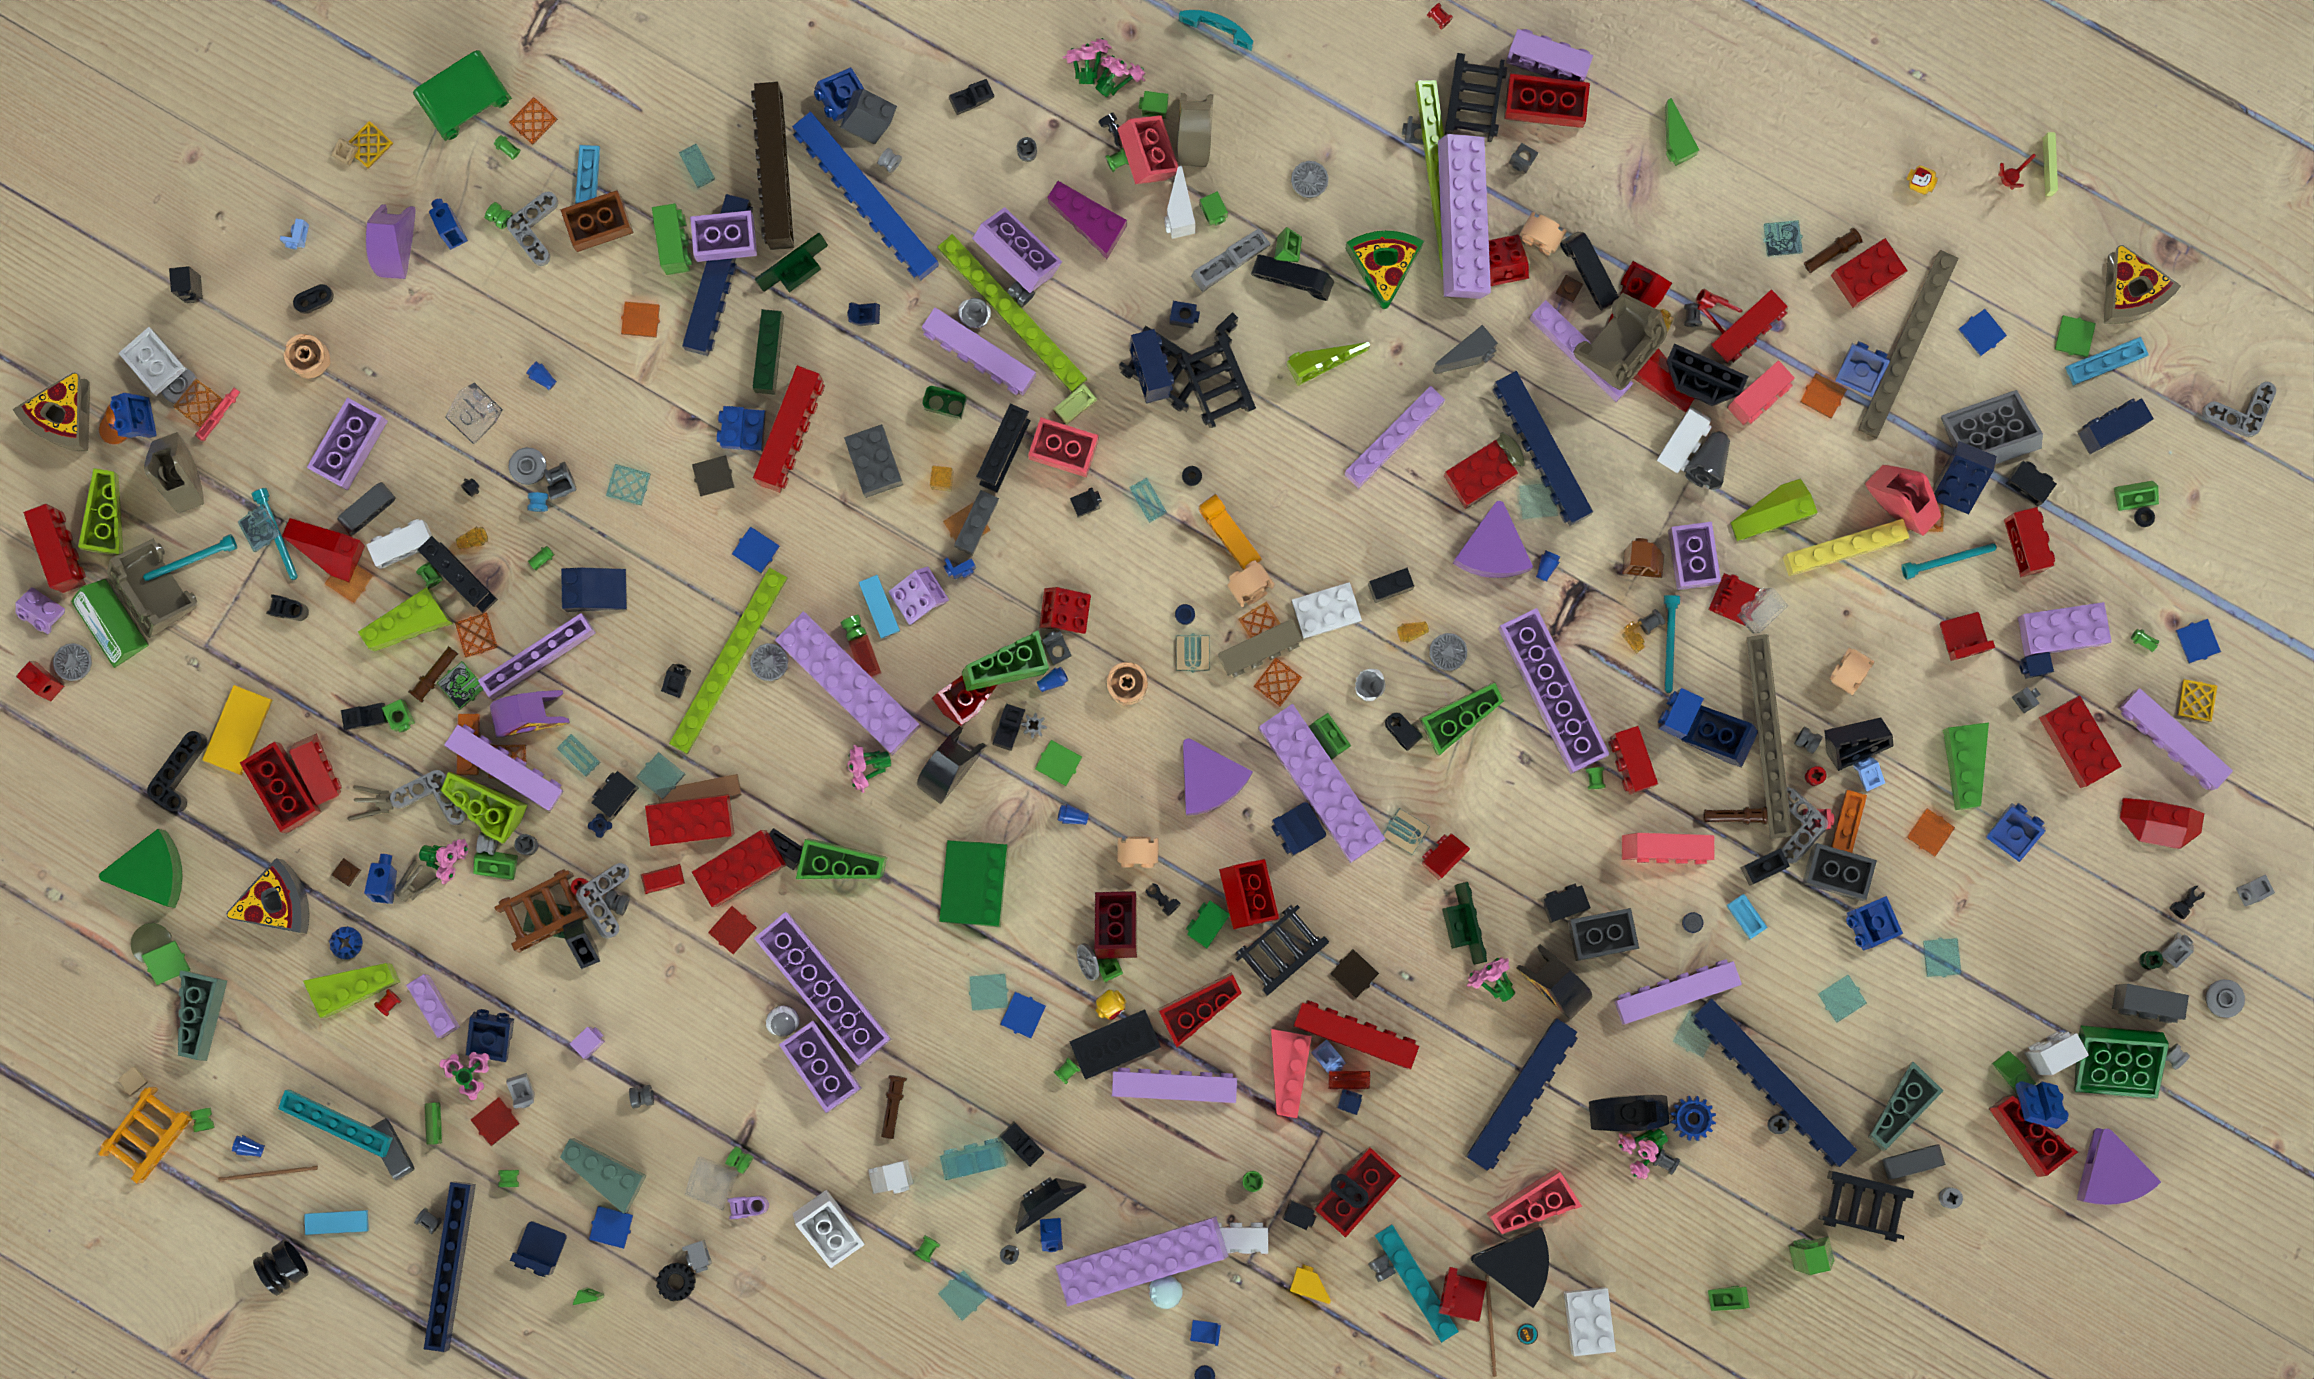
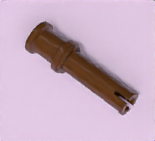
M1852 227L1849 233L1842 237H1837L1834 241L1835 243L1804 262L1807 271L1812 273L1841 253L1846 254L1849 251L1848 249L1857 243L1861 244L1863 240L1859 232Z
M448 646L425 676L422 675V677L420 676V681L408 693L423 703V698L431 689L435 688L434 683L458 653Z
M1747 806L1743 810L1704 809V823L1743 822L1745 825L1750 823L1766 825L1767 807L1750 809Z
M889 1075V1089L885 1094L888 1100L881 1137L894 1139L900 1100L904 1098L902 1093L904 1082L907 1081V1078Z

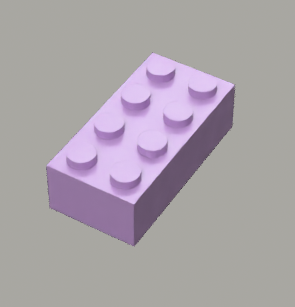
M1517 29L1506 63L1548 78L1584 82L1593 55L1585 49L1577 50L1571 48L1565 42H1554L1548 36H1537L1530 30Z
M1005 207L981 223L972 238L1029 293L1052 278L1062 263L1048 247Z
M347 397L307 468L348 491L388 421L381 415Z
M2104 602L2027 613L2018 617L2025 657L2046 652L2056 653L2104 646L2112 642Z
M816 1021L810 1022L779 1044L826 1113L862 1089Z

